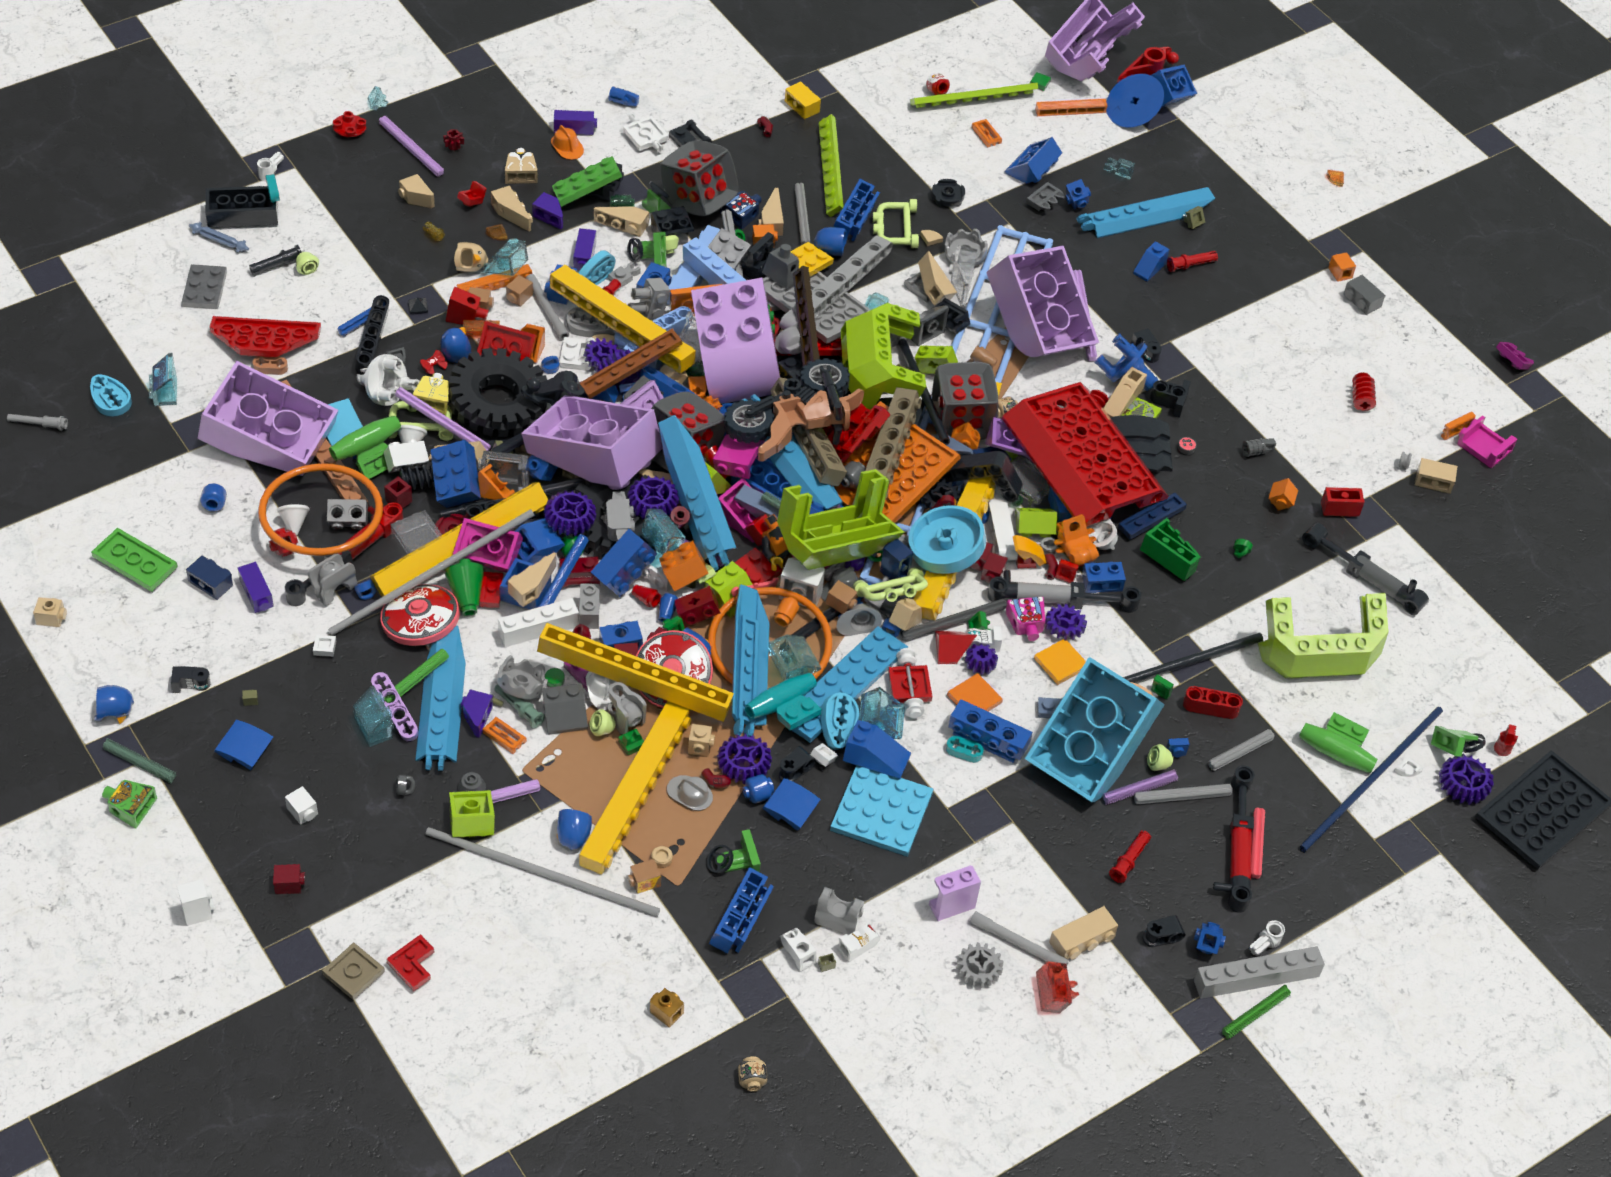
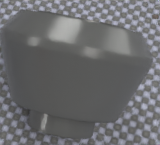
M474 772L466 773L458 783L459 792L486 790L485 781L479 774Z

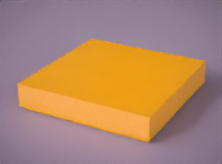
M1064 639L1034 655L1035 661L1057 685L1079 674L1086 662L1073 646Z

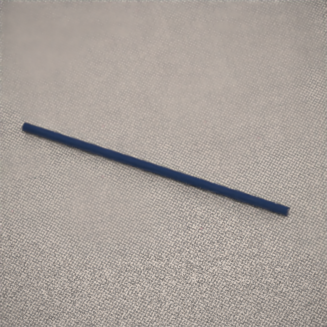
M1439 706L1436 707L1300 845V850L1306 852L1441 715L1443 709Z

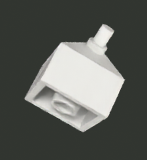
M788 558L781 574L780 588L796 592L817 606L823 591L825 568L807 570L796 558ZM779 596V599H781V600H782L783 598H787V597Z

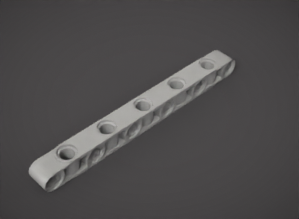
M876 235L812 290L814 318L817 319L888 256L893 243ZM796 305L782 317L779 327L783 330L798 323Z

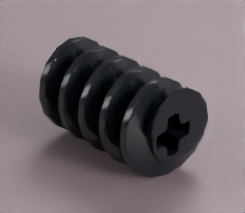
M432 464L429 465L428 470L425 465H422L421 471L415 466L413 472L410 467H407L406 473H404L402 468H399L401 479L408 485H412L414 490H416L417 484L420 485L421 489H424L425 483H427L429 488L432 487L434 482Z

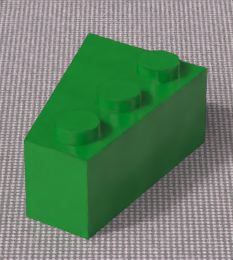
M1168 518L1145 534L1140 547L1142 552L1184 581L1195 573L1201 558L1188 541L1184 542L1180 537V532L1171 527Z

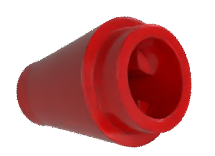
M638 584L632 589V595L647 607H656L659 604L661 594L658 593V590Z

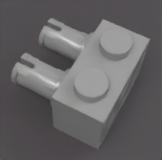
M648 278L645 281L644 288H632V299H640V302L628 303V306L642 313L649 320H655L664 314L670 289L662 278Z

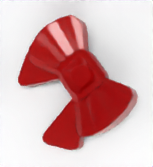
M436 350L429 359L420 360L421 367L430 375L434 374L433 366L438 364L442 369L446 370L448 363L444 362L445 357L439 350Z

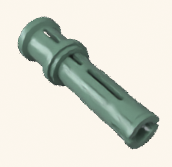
M498 684L495 686L494 691L518 711L519 717L525 718L532 728H537L543 723L545 719L544 713L538 712L531 702H525L521 698L504 693Z

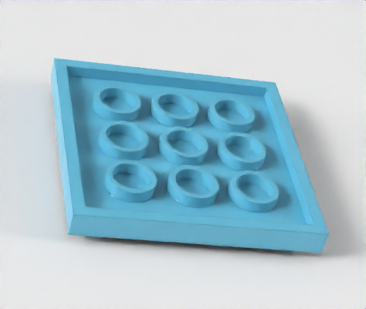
M856 765L831 824L830 831L908 857L934 789Z

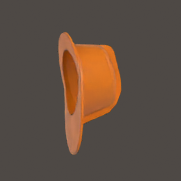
M560 125L551 139L552 146L565 159L574 160L580 158L584 153V148L577 139L575 131Z

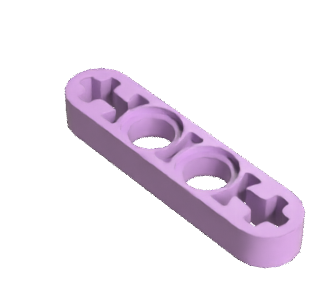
M383 672L374 674L371 679L373 689L400 736L405 741L415 740L418 736L417 725L390 678ZM378 679L384 681V685L386 687L384 691L381 685L378 684ZM389 694L396 696L395 701L392 703L385 702V697ZM396 711H404L405 716L402 719L394 718ZM407 723L409 729L412 730L411 735L406 733L403 724Z

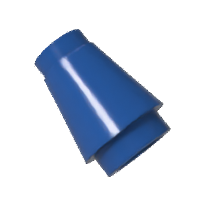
M665 593L660 598L658 618L660 622L672 618L676 610L674 600L678 599L674 594Z

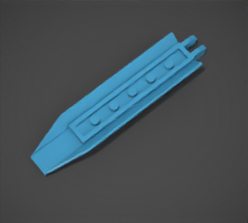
M1206 187L1089 214H1081L1077 217V222L1082 224L1083 231L1094 229L1096 237L1101 238L1184 219L1183 215L1186 214L1185 212L1197 206L1203 208L1215 200V197L1210 189Z
M755 394L750 397L755 402L757 400L760 401L759 397ZM793 434L791 441L782 450L769 457L791 486H801L800 494L809 493L813 496L812 502L823 505L826 510L843 503L833 485L819 482ZM771 435L767 436V439H765L764 441L766 442L767 440H769L771 438Z
M673 415L658 423L665 462L673 484H675V489L678 491L677 495L681 506L689 511L688 525L696 547L704 562L709 559L711 567L716 571L719 569L715 557L719 555L721 562L725 566L729 565L726 551L736 549L737 547L700 447L676 415Z
M742 584L739 586L735 614L732 716L734 721H736L733 728L734 735L738 734L740 736L744 729V734L746 733L747 737H751L754 734V726H765L767 715L750 719L745 712V705L767 690L769 620L758 591Z
M457 625L448 635L432 643L427 657L428 660L440 649H444L449 655L447 660L424 677L416 761L426 757V770H431L432 759L439 760V771L444 770L446 758L457 762L462 710L461 702L463 699L466 667L459 626Z

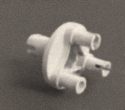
M389 354L377 356L372 360L368 368L360 369L365 374H357V381L365 386L369 398L374 403L383 406L392 405L399 400L395 395L399 387L406 391H415L417 387L415 385H418L420 382L417 379H409L403 361Z

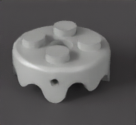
M960 229L955 235L949 232L945 242V256L956 266L974 267L985 260L988 243L981 239L978 229H973L971 232H965L963 229Z
M512 655L505 659L497 673L498 685L504 693L526 700L540 697L542 695V688L546 687L548 679L544 678L545 667L543 664L533 667L527 659L514 663Z

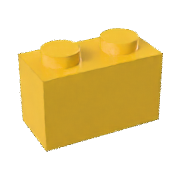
M802 82L785 89L784 101L803 119L820 112L821 99Z

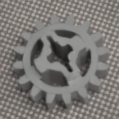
M977 942L976 947L969 944L968 949H962L961 954L958 956L957 969L960 970V977L966 976L964 982L967 983L971 980L972 986L980 983L981 988H983L984 983L991 986L993 980L998 981L999 975H1002L1004 962L1000 960V953L995 954V947L988 949L987 943H985L984 947H981L980 943Z

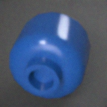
M212 483L206 485L202 490L201 505L208 511L221 510L225 505L226 490L219 484Z
M761 774L746 779L745 787H742V791L746 799L749 798L752 803H758L771 797L772 793H774V786L770 777L767 778Z

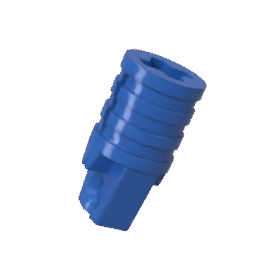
M611 87L608 96L609 101L635 107L639 104V95L618 87Z

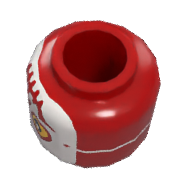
M933 73L928 77L926 87L932 94L942 95L948 92L950 82L944 75Z

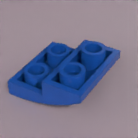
M236 720L214 752L230 762L235 760L251 770L273 739V736L253 725Z
M784 778L763 806V809L778 821L782 818L798 831L821 799L799 784Z

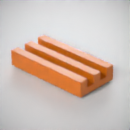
M987 119L972 123V129L987 148L991 144L995 146L997 142L998 144L1002 143V138Z
M1471 411L1445 424L1444 433L1441 434V437L1447 440L1459 434L1464 427H1469L1476 415Z
M495 717L483 728V734L512 754L516 752V749L521 748L522 743L525 744L527 742L525 736L498 717ZM496 724L497 726H499V727H500L501 729H503V730L501 731L500 729H498V728L495 727L494 725ZM507 733H509L511 736H513L514 738H516L518 741H516V740H514L513 738H511L510 736H508Z

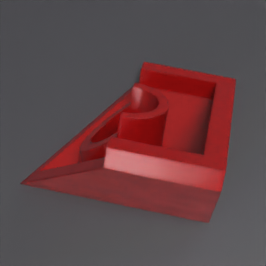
M935 631L938 664H958V661L977 635L958 631Z

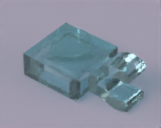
M1108 158L1107 163L1104 165V170H1116V175L1131 179L1135 163L1119 158L1118 161Z

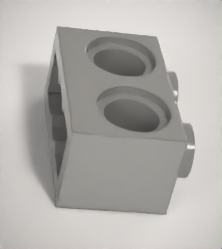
M328 499L327 523L329 527L333 529H343V527L362 529V527L367 525V500ZM340 511L343 513L340 518L333 517L335 512ZM355 512L362 513L360 518H353L352 515Z
M580 584L579 624H584L589 629H599L600 584Z

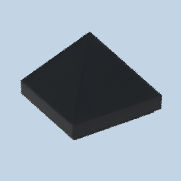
M426 298L408 300L410 314L428 313Z

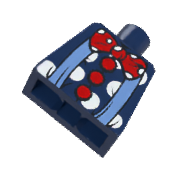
M740 191L730 202L720 208V213L725 210L731 211L733 223L742 230L758 216L759 204L762 202V199L758 194L750 196L745 191Z

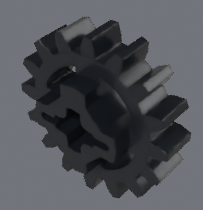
M945 479L942 482L938 480L921 497V503L925 504V509H932L942 496L951 495L956 499L957 506L961 497V491H957L958 486H952V482L947 484Z

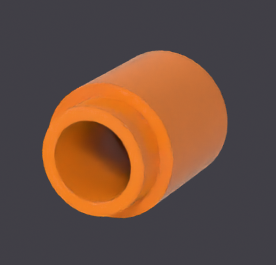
M792 597L782 599L774 613V621L778 625L787 627L792 623L800 608L797 600Z

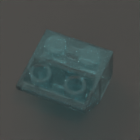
M663 509L647 510L642 526L643 535L651 540L656 551L662 555L668 551L678 549L684 543L686 537Z
M786 634L769 642V655L783 680L805 673L812 674L821 670L819 662L803 636Z
M374 685L370 686L353 705L354 718L370 747L392 739V730L394 729L390 719L393 718L392 711L389 706L386 707L384 705V697L381 691L377 692Z

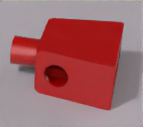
M454 287L449 299L445 321L473 326L476 318L487 320L489 310L479 307L480 297Z

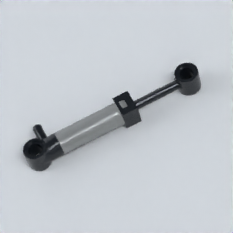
M1004 570L1003 577H994L990 580L987 596L991 602L1000 599L1013 600L1043 597L1044 603L1068 604L1069 608L1075 606V609H1082L1084 600L1120 602V608L1123 611L1132 613L1138 609L1141 591L1134 586H1128L1124 588L1121 595L1086 593L1084 583L1071 582L1070 586L1011 582V571Z

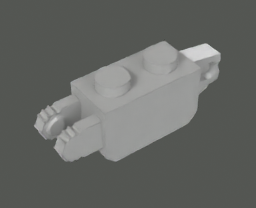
M622 491L613 492L612 499L606 502L608 539L617 542L628 529L635 532V523L631 521V518H634L633 506L629 505V499H626L625 493Z

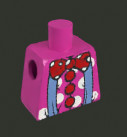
M1033 597L1007 601L1005 613L1017 635L1027 634L1029 641L1037 640L1039 633L1043 632L1045 625L1044 598Z

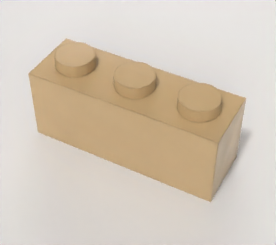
M1105 906L1052 931L1049 943L1058 955L1072 960L1077 958L1080 953L1086 950L1091 951L1098 944L1114 939L1118 924Z

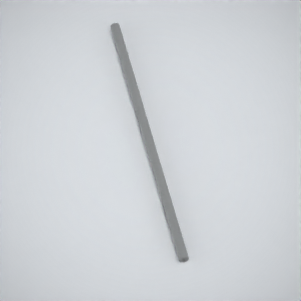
M530 509L329 628V632L333 636L535 516L533 511Z
M430 827L426 830L427 836L657 917L660 913V908L473 842L452 837L450 834Z

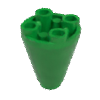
M461 559L458 564L444 569L445 576L453 595L457 599L462 615L472 616L478 612L477 609L479 608L484 575L483 564L471 562L470 559Z

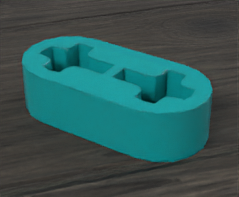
M265 175L271 202L280 201L275 175Z
M959 736L950 737L946 745L948 754L969 762H979L983 757L984 749L981 744Z

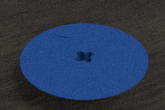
M1135 74L1122 79L1113 87L1106 101L1108 117L1113 123L1121 127H1137L1145 124L1158 113L1163 104V87L1155 77L1147 74Z

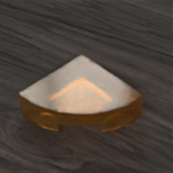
M1327 170L1326 176L1328 180L1336 186L1343 187L1344 172Z
M502 224L486 227V233L489 237L496 240H507V234Z

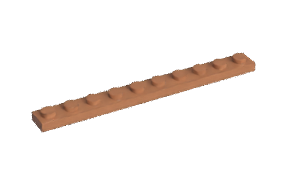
M287 380L282 381V383L291 387ZM325 438L315 455L319 464L326 463L344 466L341 460L335 461L331 457L329 452L331 445ZM324 471L342 499L367 500L351 476L338 472Z

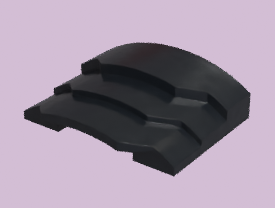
M1139 415L1110 417L1149 471H1173L1170 430L1167 422Z

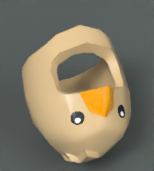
M458 243L454 255L456 270L475 272L483 268L488 263V257L484 249L475 243Z

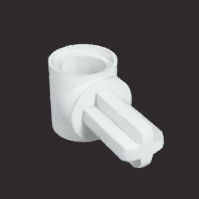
M280 152L275 153L270 159L262 158L258 160V175L262 181H266L265 175L274 174L277 170V165L284 159Z
M1270 921L1266 928L1260 932V938L1249 946L1251 953L1259 955L1267 947L1274 948L1279 946L1285 933L1284 925L1279 921Z

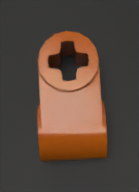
M689 376V390L702 399H706L707 393L705 376Z

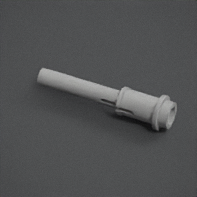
M14 414L7 415V421L38 424L45 428H58L60 431L68 427V419L64 416H43L42 418Z

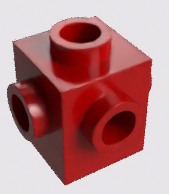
M285 528L274 530L284 540L297 545L298 539L292 530H285ZM271 539L268 541L271 551H275V554L282 555V557L293 554L292 551L279 546Z

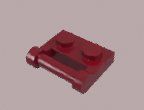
M598 557L579 558L562 588L580 584H600V580L591 573L598 564ZM565 558L560 559V567L563 564Z

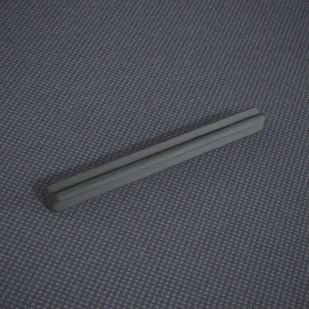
M1000 599L912 627L906 631L903 630L901 636L904 641L967 622L979 611L989 615L1004 610L1007 604L1004 599Z

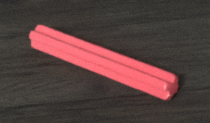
M1257 807L1253 812L1254 829L1251 846V878L1259 879L1262 875L1265 810Z

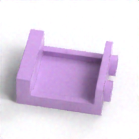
M970 865L935 878L934 882L939 890L938 898L930 900L929 906L937 921L976 907L981 880L973 866Z

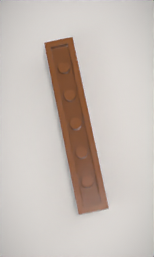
M672 328L579 384L585 389L584 393L587 397L591 399L683 345L682 340Z

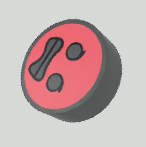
M1183 437L1179 440L1178 450L1182 454L1190 455L1195 452L1197 444L1194 439Z

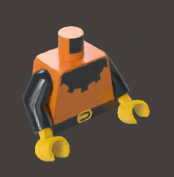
M772 514L764 519L770 529L762 533V554L772 563V570L776 571L777 567L775 564H779L782 568L783 558L791 553L788 551L777 523V518Z

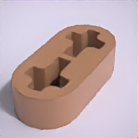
M257 356L253 359V368L263 374L282 375L288 371V363L284 357L267 358Z

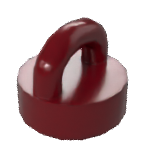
M579 624L574 628L573 633L591 639L589 627Z

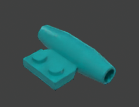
M811 673L786 679L763 691L746 704L745 712L750 719H756L776 712L777 719L791 731L821 715L822 709L810 697L804 696L816 687V679Z

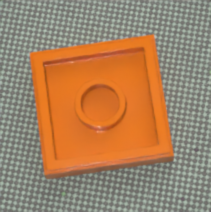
M978 673L947 693V696L956 705L962 699L986 711L992 710L1003 702V698Z

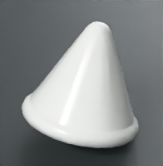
M401 425V429L397 431L402 444L414 439L422 441L427 435V431L424 428L414 425Z
M299 504L279 507L277 512L280 514L288 530H292L297 536L310 508Z

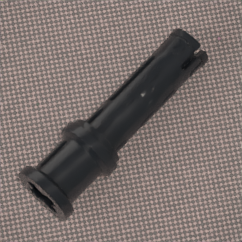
M298 244L294 245V248L286 251L281 250L279 254L250 264V271L252 275L282 264L289 265L290 262L296 260L302 251Z

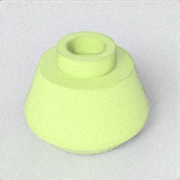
M676 235L666 236V254L675 253L674 249H677L679 241Z
M302 252L296 258V269L300 274L309 275L315 272L319 266V259L310 252Z
M604 709L594 712L590 719V730L595 736L610 734L616 725L614 717Z
M1158 744L1150 749L1147 763L1153 771L1166 770L1172 765L1173 757L1166 747Z

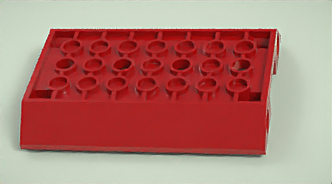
M1081 382L1023 399L1002 416V420L1073 517L1081 514L1084 515L1086 526L1110 519L1117 508L1135 503L1138 508H1142L1169 497L1090 390Z

